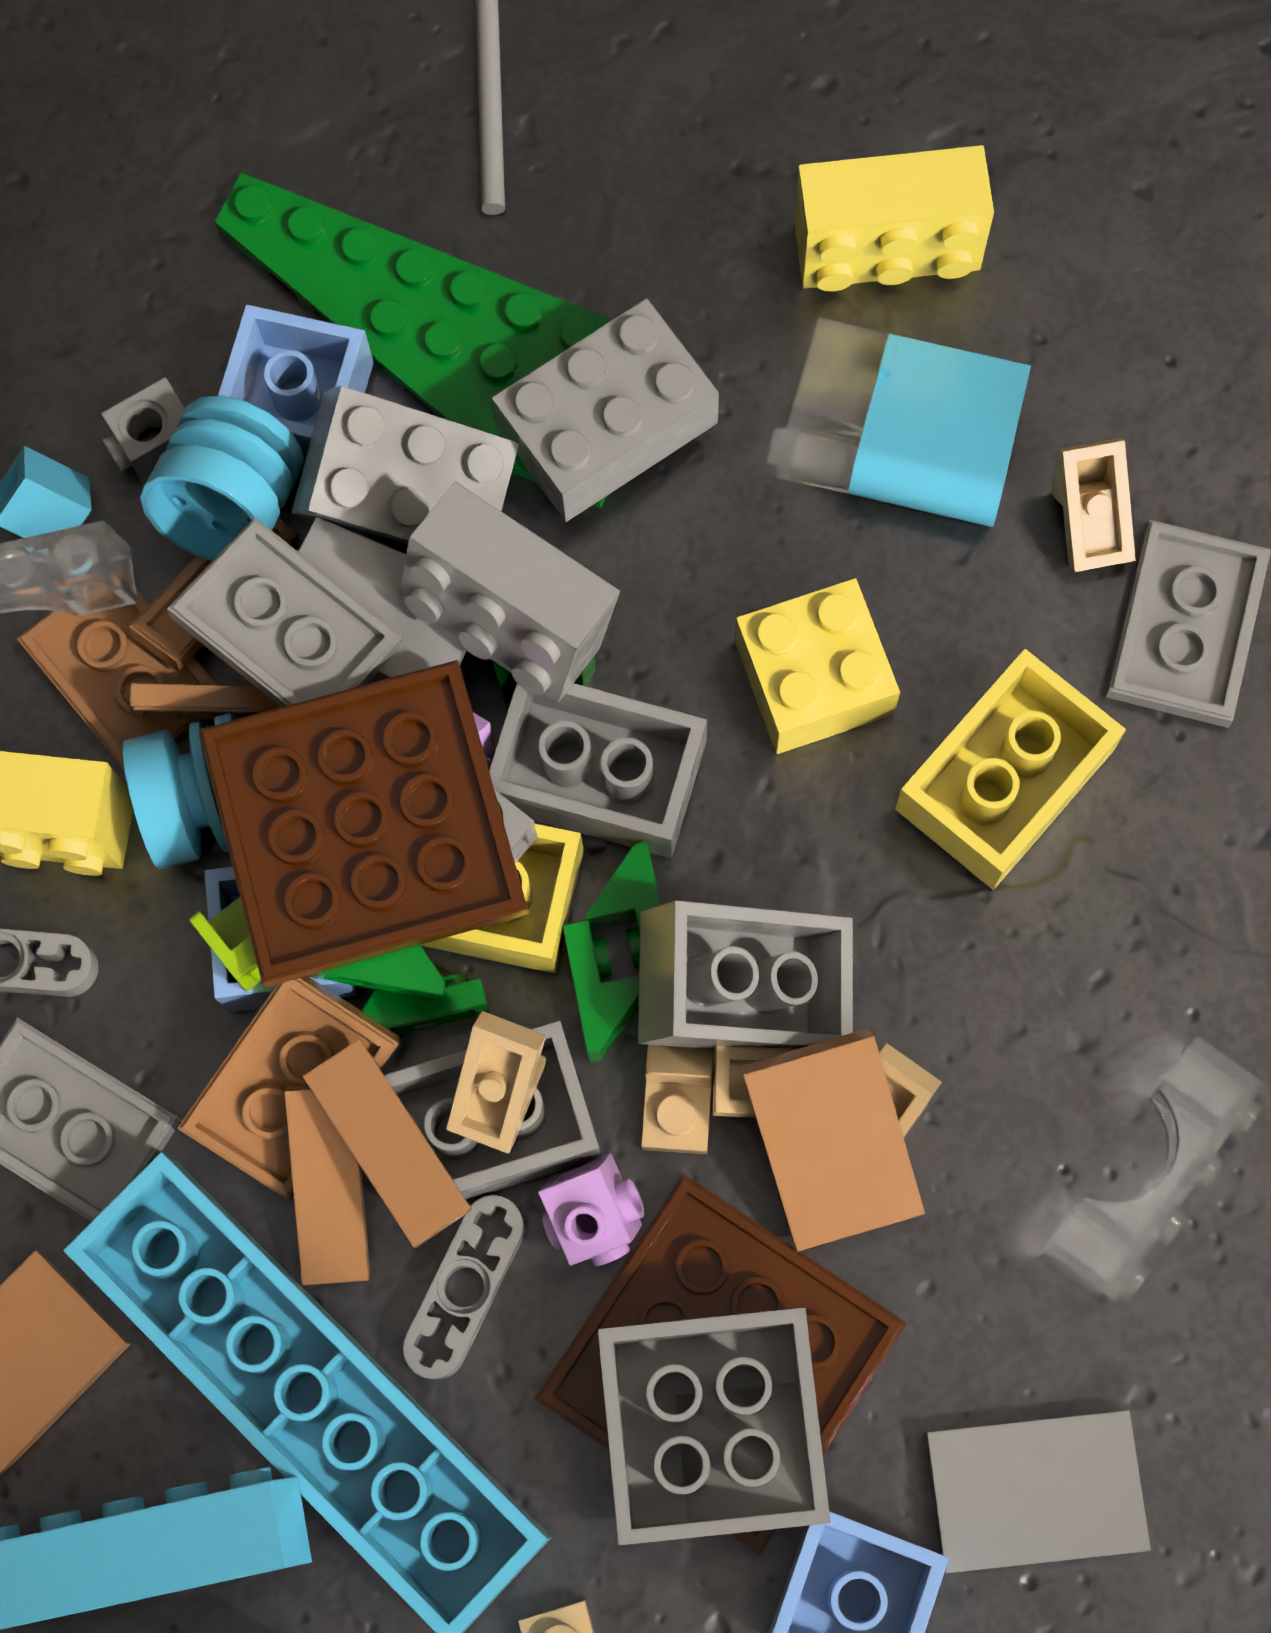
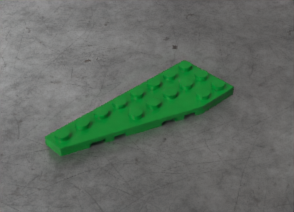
M242 172L215 220L217 229L223 237L269 276L273 274L297 295L298 300L311 312H317L329 323L365 330L374 361L373 364L404 391L408 389L433 411L434 416L502 438L504 437L496 426L492 397L613 320ZM516 455L512 473L536 482ZM606 497L593 504V506L601 509Z

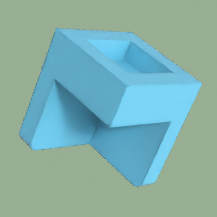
M23 446L0 481V527L55 553L64 551L91 512L90 480L85 475L26 446Z

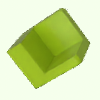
M240 897L209 921L200 911L189 918L200 935L247 992L261 982Z

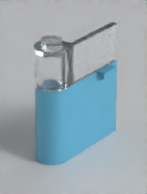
M819 318L787 428L775 427L767 463L778 465L777 478L993 528L1031 365Z

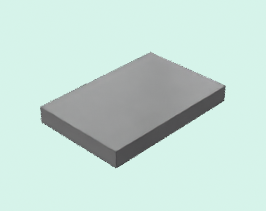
M255 517L167 608L168 615L173 621L280 707L366 685L403 645L402 634Z
M316 517L298 552L403 635V645L373 678L381 681L458 660L460 665L467 650L462 646L458 637L436 622L431 624L420 620L407 608L404 600L399 598L406 554Z
M1149 520L1144 531L1105 697L1229 728L1235 714L1271 549Z
M16 1018L0 1042V1164L92 1222L161 1153L181 1119L29 1024Z
M1130 1410L925 1433L941 1555L949 1557L945 1573L1151 1551Z

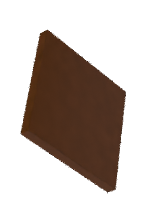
M458 660L199 729L261 982L265 988L529 915Z
M683 1174L535 1399L609 1450L598 1329L806 1308L822 1453L824 1456L907 1323L800 1251L797 1252V1249ZM777 1529L733 1533L730 1535L761 1555Z

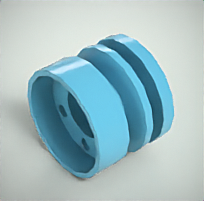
M226 396L200 397L186 406L178 426L170 437L166 447L167 451L163 452L144 486L140 499L144 514L159 533L177 547L200 558L213 561L254 517L272 531L280 515V508L284 507L304 466L302 448L291 431L265 410L247 401Z
M233 712L216 716L214 718L215 725L236 720ZM201 720L189 724L190 753L181 755L177 743L167 729L123 741V762L132 806L145 847L153 864L158 869L200 859L202 856L201 829L207 827L211 828L222 850L229 852L199 734V729L206 728Z

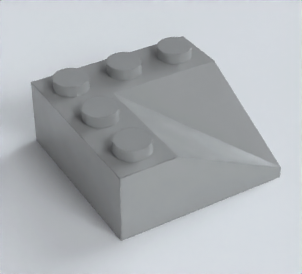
M806 1308L598 1329L619 1545L831 1523Z

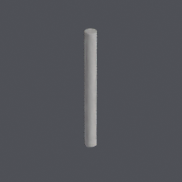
M475 0L481 210L488 215H498L505 211L498 0Z

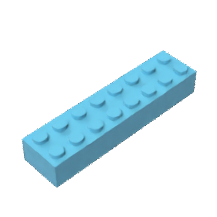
M161 1152L63 1250L285 1478L298 1477L301 1495L436 1633H464L552 1538L177 1161Z

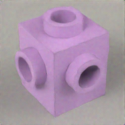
M611 1153L551 1176L538 1191L546 1209V1212L543 1213V1225L547 1237L556 1250L563 1249L570 1266L587 1259H591L593 1266H601L624 1256L630 1251L628 1243L632 1242L642 1226L640 1218L644 1217V1207L634 1183L630 1179L623 1181Z

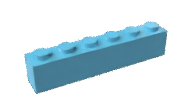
M271 1467L229 1475L230 1490L209 1494L207 1482L175 1487L165 1490L167 1504L145 1508L144 1496L102 1504L103 1518L83 1522L81 1510L39 1518L41 1532L21 1536L19 1524L0 1527V1630L311 1563L312 1558L298 1477L273 1480Z

